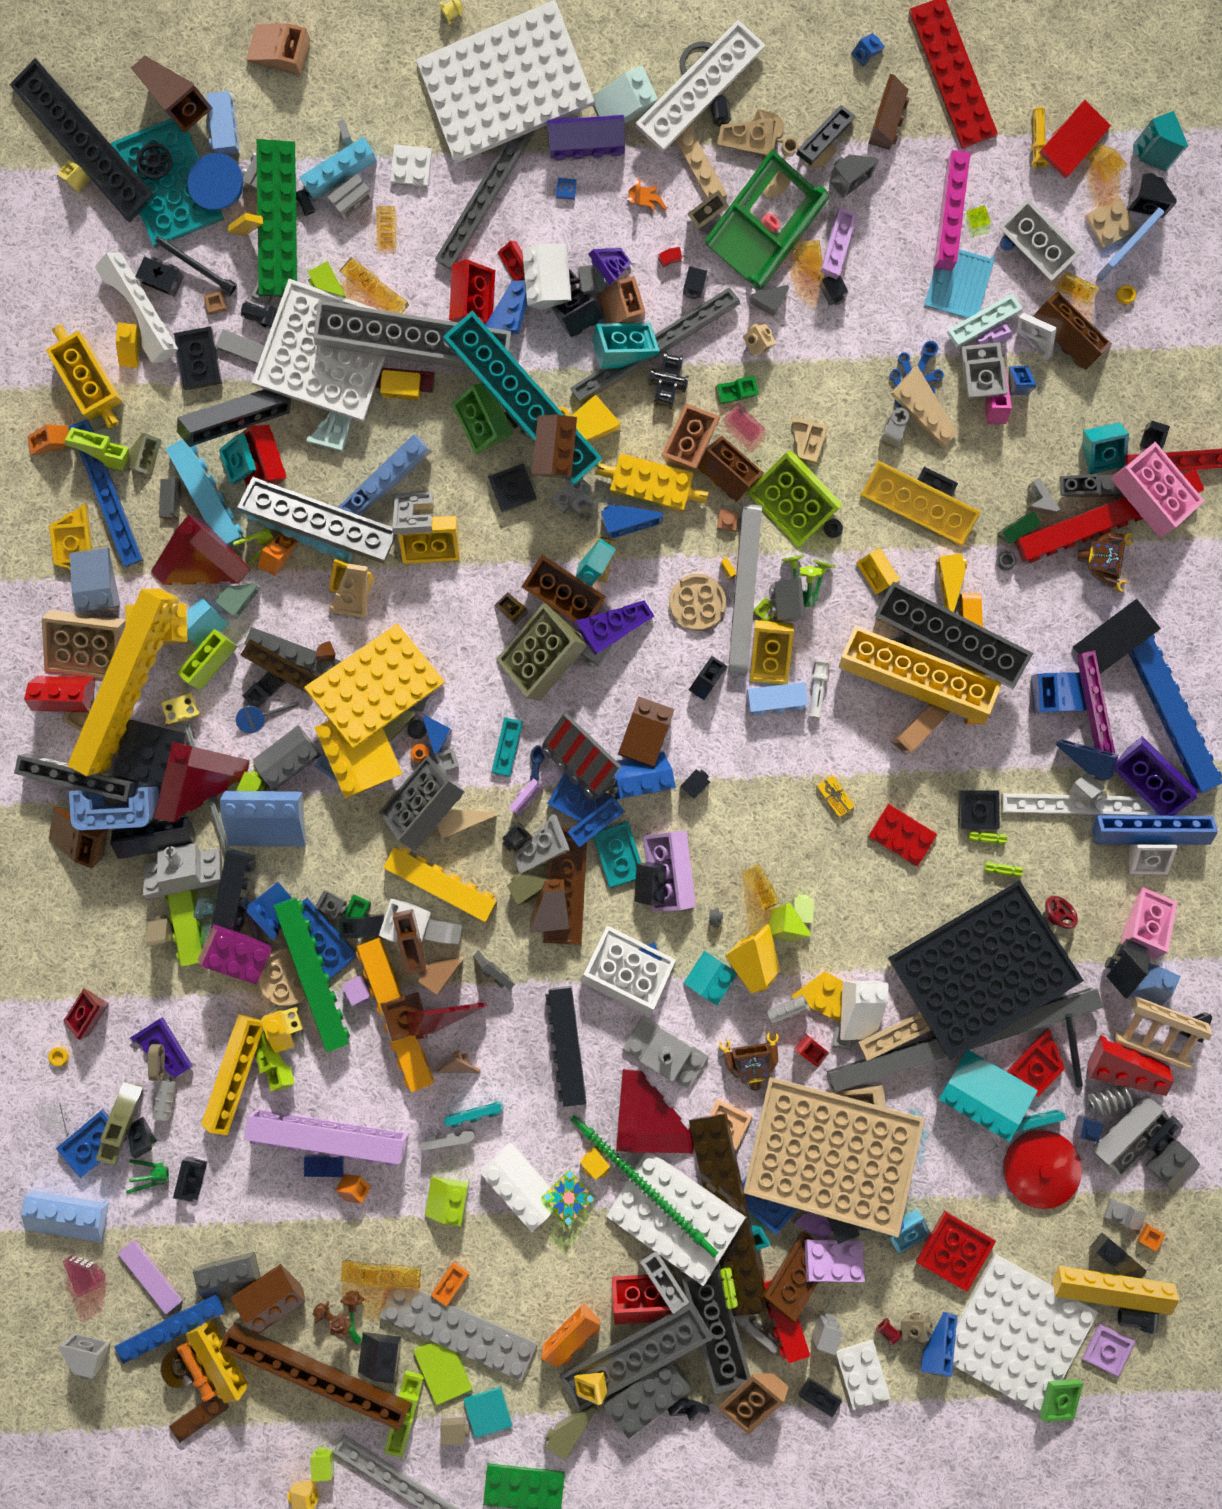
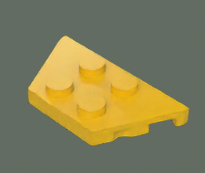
M88 505L79 506L75 511L66 514L62 519L49 525L53 563L55 565L70 570V553L93 550Z
M823 971L791 995V998L803 995L810 1008L841 1023L843 987L841 979Z

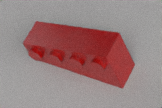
M1100 1035L1087 1063L1090 1079L1164 1096H1167L1174 1083L1169 1065L1149 1056L1143 1057L1139 1055L1138 1051L1133 1049L1130 1051L1123 1048L1122 1044L1118 1042L1112 1043L1102 1035Z
M771 1280L764 1282L765 1290L767 1289ZM769 1304V1319H774L776 1327H773L776 1340L780 1339L783 1346L779 1348L782 1359H787L789 1364L810 1357L811 1355L799 1318H797L796 1322H791Z

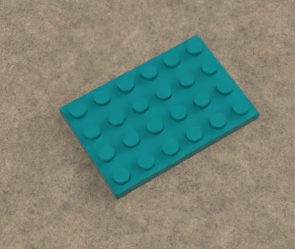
M172 118L111 142L113 147L156 195L140 212L150 240L155 248L160 246L155 242V238L158 236L167 242H171L225 220L221 210L213 212L205 210L192 199L188 190V176L191 168L200 158L189 131L187 130L184 133ZM150 143H158L166 147L173 160L169 175L157 180L148 179L143 176L136 165V157L139 150ZM157 148L159 154L165 153L164 150ZM149 149L145 151L142 156L148 155ZM140 164L142 170L145 172L146 166Z

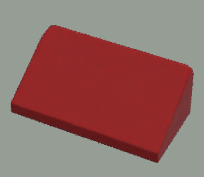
M509 241L497 253L513 280L523 281L525 280L523 252L517 241Z

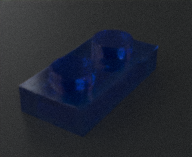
M344 1156L304 1157V1177L344 1176Z

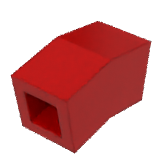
M680 247L669 248L658 254V259L663 268L672 263L682 262Z

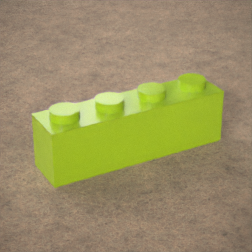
M195 889L165 895L166 904L170 907L171 912L169 920L174 927L173 940L178 947L177 960L181 963V967L199 963L198 958L205 944V938Z

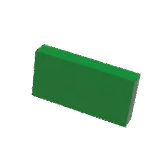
M353 894L343 917H362L366 915L371 901Z

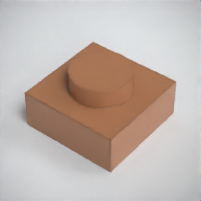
M720 509L717 529L736 532L739 512Z

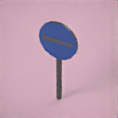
M295 702L264 713L255 706H245L236 714V725L243 732L255 733L263 727L265 722L264 716L298 706L299 703Z

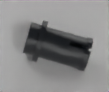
M305 189L297 191L296 201L299 202L304 215L308 216L315 213L316 210L309 199V193Z

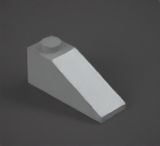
M652 1251L639 1261L673 1314L690 1303L657 1251Z

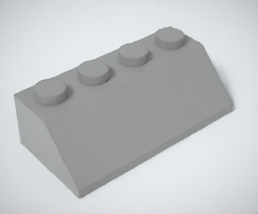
M1145 1095L1144 1098H1140L1136 1102L1135 1107L1130 1112H1126L1122 1116L1121 1121L1116 1126L1114 1125L1109 1129L1108 1134L1103 1139H1100L1099 1143H1095L1092 1151L1120 1179L1150 1149L1146 1142L1169 1119V1116L1161 1106Z

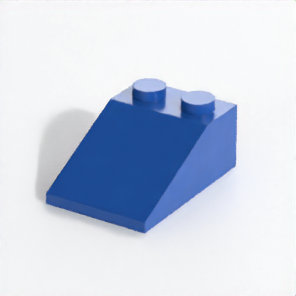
M609 505L601 511V519L608 540L662 524L664 517L662 512L620 505L616 507L615 505Z

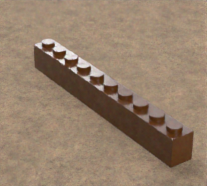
M235 1323L226 1332L219 1349L396 1430H400L411 1406V1402L260 1334L255 1335L251 1330Z

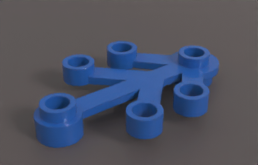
M927 341L922 347L923 355L917 365L921 372H923L929 358L934 357L938 352V345L934 341ZM930 347L932 353H927L926 348ZM902 352L898 356V362L902 364L905 375H907L912 370L909 361L910 356L908 353ZM901 356H906L907 361H902ZM893 369L889 374L890 379L894 381L895 387L901 382L902 374L899 369ZM936 369L933 373L924 375L927 383L931 381L939 382L944 377V373L942 370ZM897 372L899 374V377L894 378L892 376V373ZM936 372L940 373L941 378H936L934 374ZM930 386L933 393L935 394V388ZM894 399L895 405H896L898 408H903V407L897 402V400Z

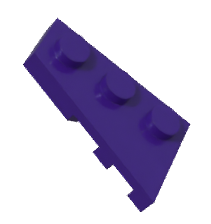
M622 248L592 249L588 254L592 259L593 266L600 271L609 286L631 264Z
M163 1017L130 1037L133 1042H137L143 1047L142 1050L147 1054L152 1044H163L165 1048V1070L174 1078L193 1067Z

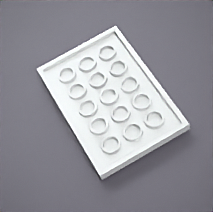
M645 1153L635 1168V1173L639 1172V1176H643V1180H647V1184H651L652 1189L656 1188V1193L660 1192V1196H664V1200H668V1204H672L673 1209L677 1208V1213L681 1212V1217L685 1216V1220H689V1224H693V1228H697L698 1233L702 1232L705 1235V1239L719 1252L718 1255L713 1258L700 1245H696L693 1242V1238H689L688 1233L685 1234L684 1229L680 1230V1225L676 1226L677 1223L675 1221L672 1222V1218H668V1214H664V1210H660L659 1205L655 1206V1201L651 1202L652 1199L650 1197L647 1198V1194H643V1190H639V1186H635L634 1181L631 1182V1178H629L606 1217L649 1248L657 1251L663 1258L704 1286L746 1217L656 1154Z

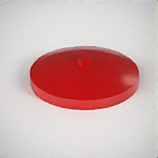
M1033 1130L1022 1134L1010 1145L1004 1158L1003 1174L1009 1190L1022 1203L1037 1209H1050L1064 1204L1075 1194L1082 1177V1164L1077 1150L1065 1137L1049 1130Z

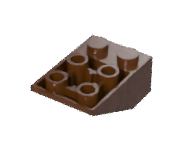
M54 806L49 839L74 862L92 869L104 856L108 829L77 830L71 824L70 812Z

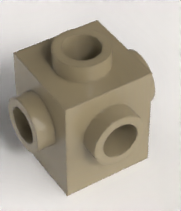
M914 1312L910 1315H905L901 1320L903 1341H914L916 1344H923L933 1334V1324L929 1320V1315Z

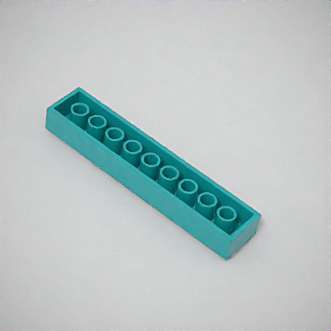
M473 311L443 336L447 346L534 444L538 416L564 415ZM577 429L571 479H566L572 487L597 467L603 459Z

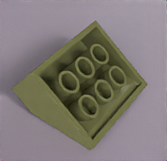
M543 603L496 660L526 698L540 701L588 645L567 622L546 603Z

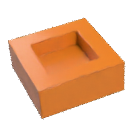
M1146 1223L1137 1241L1157 1252L1166 1235Z

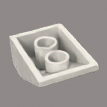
M843 981L841 1040H861L877 1033L888 1003V983L879 981Z

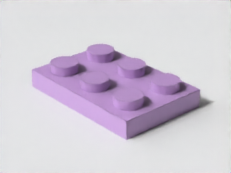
M805 1240L806 1282H865L862 1241H845L838 1244L836 1240Z

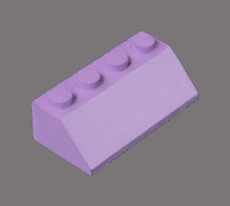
M687 831L644 835L646 862L667 866L664 904L652 906V912L684 910L696 907Z

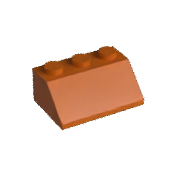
M583 1303L543 1344L541 1358L558 1368L562 1364H567L573 1356L572 1353L576 1349L578 1351L582 1349L586 1344L585 1340L590 1335L593 1337L600 1330V1319Z

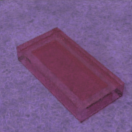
M739 403L725 416V419L751 443L765 431V428Z

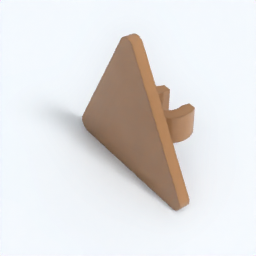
M461 1050L453 1052V1059L439 1068L438 1073H480V1069L467 1063V1053L461 1054Z

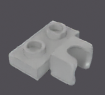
M584 479L574 487L568 482L550 499L563 514L572 508L580 518L583 517L580 508L582 505H588L590 508L594 507L593 501L586 495L592 488Z

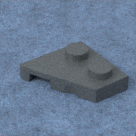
M477 950L473 956L481 966L480 971L488 978L490 976L495 978L494 982L501 988L505 986L511 990L515 986L512 979L492 961H488L483 953Z

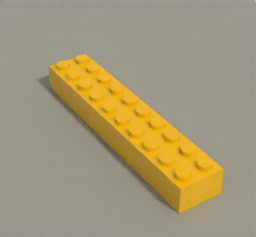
M160 588L140 590L67 764L70 768L85 776L106 772L111 767V759L119 748L120 738L126 732V724L134 713V705L140 699V691L149 678V670L156 662L155 656L157 651L162 647L163 637L170 629L172 616L178 610L179 598Z

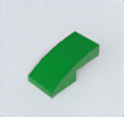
M755 376L739 378L734 382L717 384L715 386L719 405L759 395Z

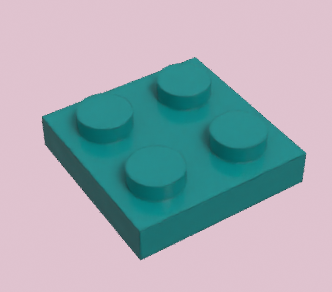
M237 434L219 449L230 485L238 484L256 470L245 434Z

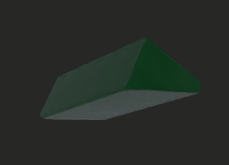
M1029 512L997 532V535L1010 544L1039 526L1041 522L1035 512Z

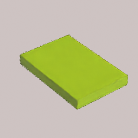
M433 1341L414 1349L415 1356L436 1405L472 1390V1385L457 1352Z

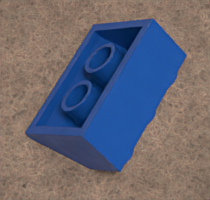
M659 752L654 768L628 758L617 760L622 767L613 782L616 800L676 788L673 770L664 752Z

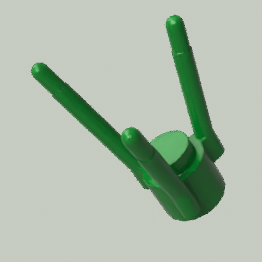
M129 1160L130 1163L154 1167L155 1169L151 1170L150 1176L130 1178L129 1182L147 1180L152 1182L126 1191L127 1194L156 1185H164L165 1182L169 1181L168 1166L164 1167L163 1163Z

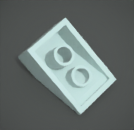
M643 65L624 73L592 96L599 116L624 115V123L644 115L658 101Z

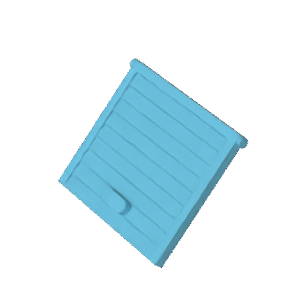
M959 249L958 260L952 271L934 269L924 305L966 318L979 313L994 263V257L988 258Z

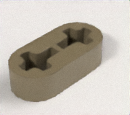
M152 1044L148 1051V1078L150 1081H162L165 1073V1048L163 1044Z

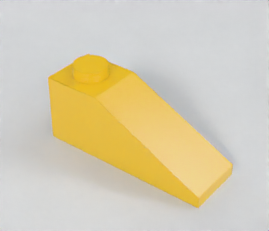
M962 553L941 556L936 559L944 606L952 612L955 610L966 572L965 569H967V560L963 558Z

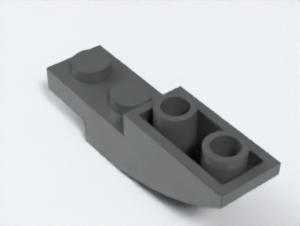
M1099 474L1059 477L1060 496L1110 497L1124 494L1111 480L1114 475L1099 476Z

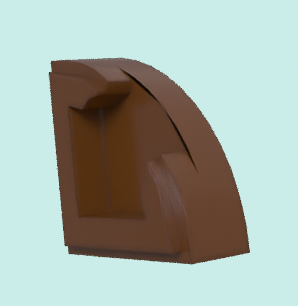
M330 641L319 645L316 651V661L335 659L336 654Z

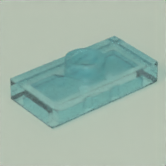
M211 897L198 899L193 918H209L214 908L215 899Z

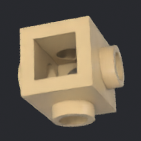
M766 324L752 325L747 329L748 333L743 336L746 347L753 356L762 355L777 344L772 336V331Z

